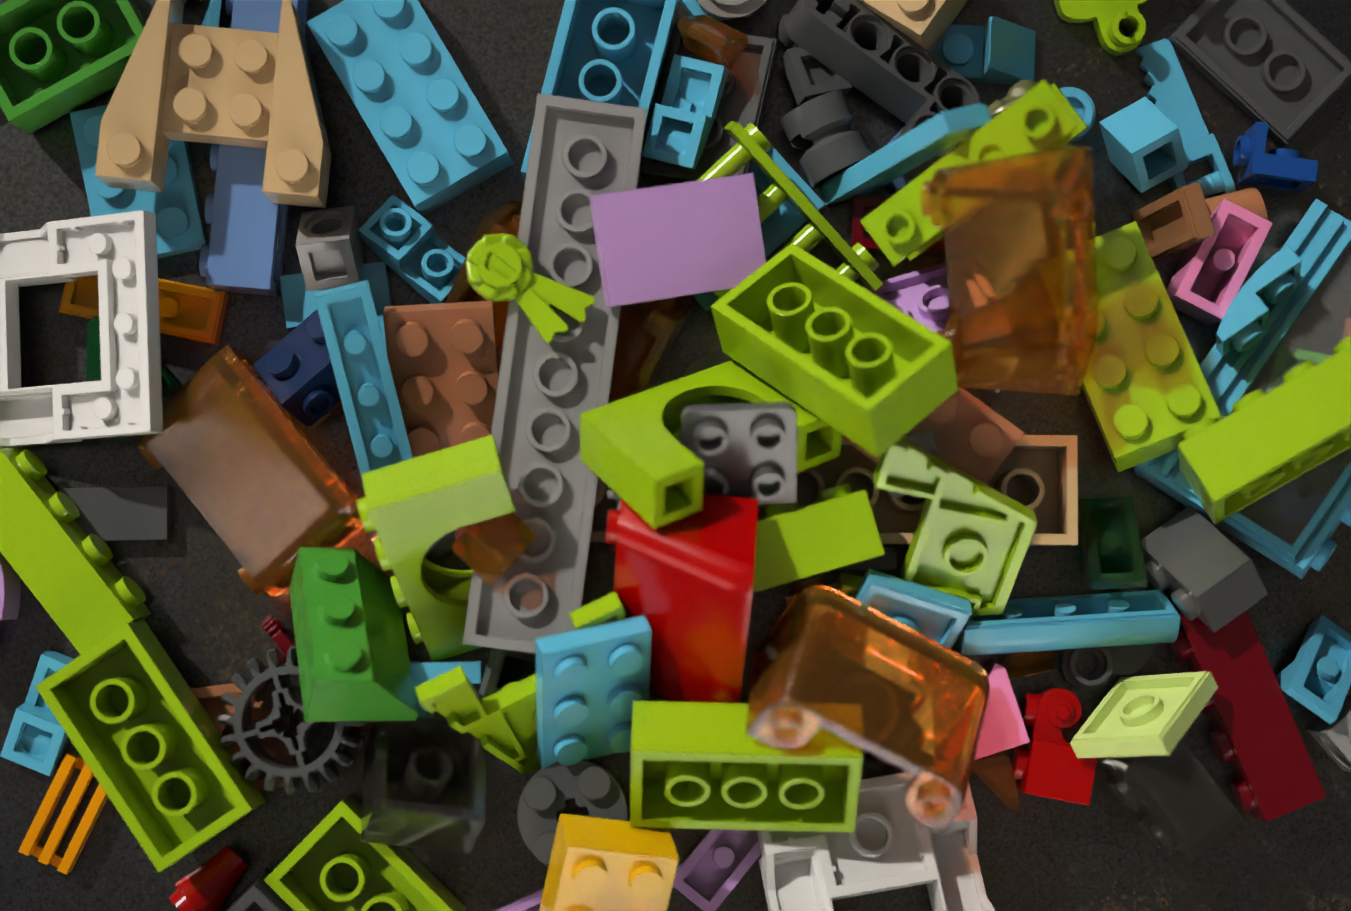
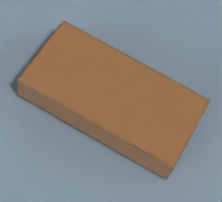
M1200 182L1182 186L1133 212L1134 221H1136L1153 261L1165 259L1216 235Z

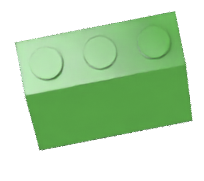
M299 547L289 593L305 722L416 721L418 709L402 610L396 602L390 577L354 548Z

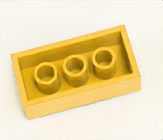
M560 813L539 911H667L679 862L670 829L630 827V821Z

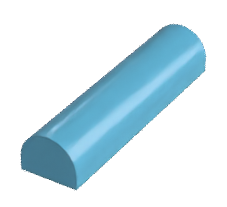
M1157 590L1008 599L1003 614L970 616L955 641L954 647L958 656L1173 643L1178 637L1180 615L1164 592L1160 593Z

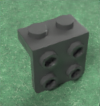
M789 402L690 405L682 410V445L704 463L703 494L758 499V504L797 503V415L793 404Z

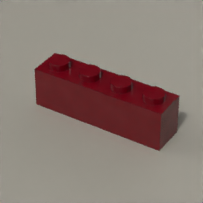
M1244 611L1215 633L1198 617L1190 621L1181 612L1178 613L1180 615L1178 637L1175 642L1169 644L1179 662L1186 660L1190 672H1211L1218 686V689L1201 712H1208L1215 731L1210 732L1209 735L1217 756L1223 763L1229 761L1237 781L1231 783V789L1240 809L1244 813L1250 812L1254 818L1268 822L1326 798L1325 791L1248 611Z

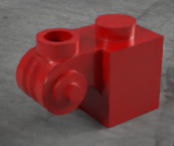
M1049 687L1042 690L1039 694L1025 693L1020 713L1024 725L1029 726L1027 734L1030 742L1025 743L1023 747L1016 746L1013 753L1010 775L1012 779H1018L1016 789L1024 794L1089 806L1098 758H1077L1072 746L1065 741L1062 735V728H1069L1080 719L1082 707L1078 697L1073 692L1058 687Z

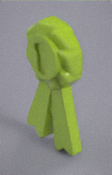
M512 234L485 235L477 241L467 254V279L472 289L488 301L515 300L540 337L548 345L552 342L555 334L568 331L567 324L551 307L556 308L580 323H584L586 319L585 309L592 306L596 300L589 294L534 273L531 251Z

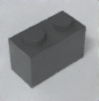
M1190 505L1137 542L1147 561L1142 566V570L1155 589L1160 593L1168 589L1172 593L1171 597L1174 603L1188 620L1192 621L1198 617L1214 633L1268 595L1252 559Z

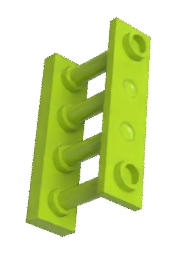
M1044 79L860 222L893 266H896L906 257L912 261L1081 134L1088 126L1056 83L1049 85Z
M730 121L724 129L735 140L736 144L697 181L734 176L752 159L772 182L757 198L760 223L762 224L787 199L808 222L776 254L791 243L809 253L824 239L844 262L836 271L854 282L859 278L864 285L877 291L883 283L873 273L879 267L878 262L858 242L852 248L768 156L767 152L773 146L755 125L749 123L743 128L740 123ZM733 288L712 292L720 299Z

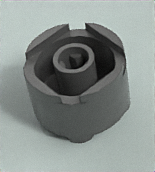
M594 758L589 760L583 759L574 765H562L556 762L544 769L540 768L526 784L518 803V826L526 846L541 863L549 865L560 811L565 809L569 798H575L578 807L587 806L589 812L583 814V816L628 821L629 800L625 786L615 772L604 763Z

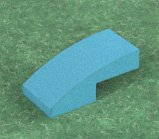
M674 54L662 103H655L642 153L643 157L696 169L722 98L729 69L726 66Z
M51 649L41 654L26 700L16 708L0 757L49 777L54 773L70 738L35 686L74 660L73 658Z

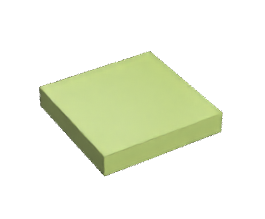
M1206 671L1120 677L1072 738L1070 745L1077 758L1170 755L1218 689V686L1211 672Z

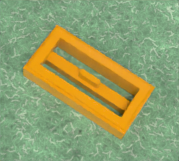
M73 752L65 754L18 852L26 856L32 855L38 858V862L57 867V871L65 875L72 873L108 799L107 794L99 784L64 856L57 853L56 851L94 776L81 756ZM75 769L82 770L45 846L40 845L39 842Z

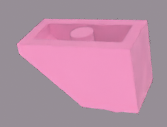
M1225 198L1220 201L1210 216L1216 235L1188 247L1166 288L1174 309L1206 325L1222 321L1231 302L1238 294L1273 224Z

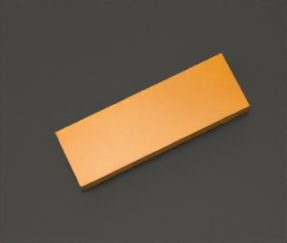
M98 275L77 277V281L65 282L59 313L89 320L99 316ZM158 278L160 334L218 345L229 294L225 291Z

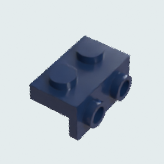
M318 309L252 365L278 403L306 427L312 426L341 401Z

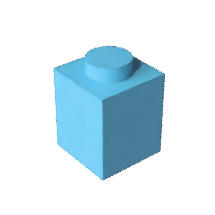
M1146 96L1099 122L1109 161L1141 193L1188 168L1179 127Z

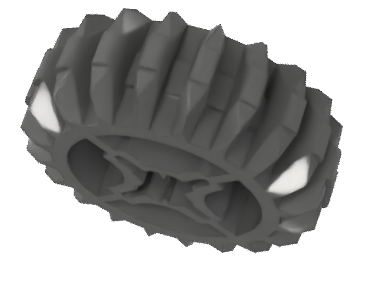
M296 645L289 647L286 663L278 648L269 649L266 657L269 668L255 657L247 661L248 669L254 677L253 679L242 673H235L232 676L231 680L242 691L241 695L233 692L223 693L221 701L226 705L235 707L234 713L219 715L218 724L233 725L234 733L223 736L220 742L222 746L238 743L241 751L230 758V763L235 766L244 763L246 760L252 763L244 776L248 782L256 780L264 771L267 773L264 781L265 791H274L279 785L281 777H283L286 794L294 795L298 792L300 777H302L307 790L314 792L320 789L318 771L327 781L333 783L340 778L338 769L333 763L334 760L345 767H351L354 764L355 758L344 747L348 745L360 748L364 746L365 738L351 733V726H365L369 721H336L335 732L330 745L318 759L314 760L311 750L315 746L313 731L319 721L299 724L297 726V735L292 733L293 727L285 729L284 726L275 729L270 728L271 724L282 721V717L290 714L289 705L294 706L293 713L301 710L304 714V709L297 686H292L289 674L299 675ZM273 681L275 691L271 693L274 704L272 713L266 719L252 724L255 701L262 689L269 682ZM265 737L281 739L286 744L290 755L295 754L298 765L287 764L273 758L261 747L257 740Z

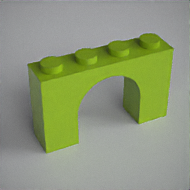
M733 359L581 413L580 460L655 529L699 512L703 507L704 463L678 441L682 438L681 412L685 407L690 405L789 402L793 404L797 415V473L840 457L842 433Z
M493 434L362 474L365 497L357 499V507L366 532L376 530L378 538L374 539V545L379 563L383 571L393 569L395 576H391L390 580L399 608L409 606L411 612L407 613L406 617L415 644L425 643L432 662L482 648V646L463 644L473 569L453 570L443 568L430 562L424 556L428 549L447 533L516 511L508 475Z

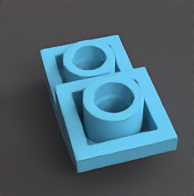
M392 195L358 229V235L372 251L400 278L432 304L449 303L468 283L466 258L434 235L433 223L395 195Z
M1289 244L1269 258L1243 285L1231 302L1216 333V349L1222 356H1225L1235 348L1239 353L1244 352L1259 342L1266 334L1263 328L1268 326L1269 309L1264 302L1269 300L1271 304L1277 303L1298 286L1296 280L1300 277L1302 260Z

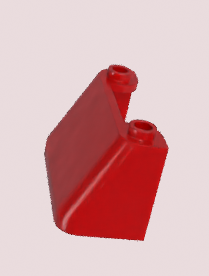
M703 494V507L701 511L655 529L622 498L620 510H608L606 543L616 544L614 591L625 611V619L645 615L652 630L649 693L668 702L740 703L754 583L758 499Z

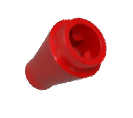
M226 845L218 854L174 883L177 889L168 898L179 911H220L241 876L249 869L250 865L229 845Z

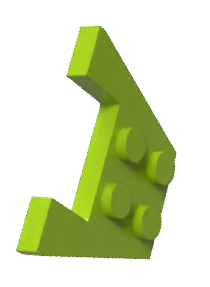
M900 438L880 455L873 475L875 488L926 498L899 578L969 600L972 609L970 616L1003 614L1037 525L1034 511L909 441ZM845 573L840 574L828 610L829 625L838 627L863 577Z
M615 591L569 613L576 630L625 619V611ZM461 665L414 687L423 709L431 714L435 711L439 712L447 718L449 726L461 734L469 732L480 740L484 749L523 775L541 768L536 755V674L521 681L511 682L500 691L484 699H480Z

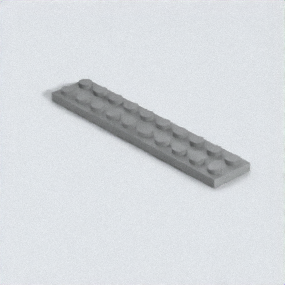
M537 93L518 239L531 251L534 273L589 294L596 300L592 306L585 309L586 319L584 323H580L556 308L551 307L567 324L568 331L555 334L549 345L543 341L516 301H509L491 435L493 434L508 475L516 511L479 522L463 644L536 653V639L576 630L569 613L581 608L598 476L580 460V414L608 404L621 306L605 307L589 196L635 190L637 188L647 113L645 108Z

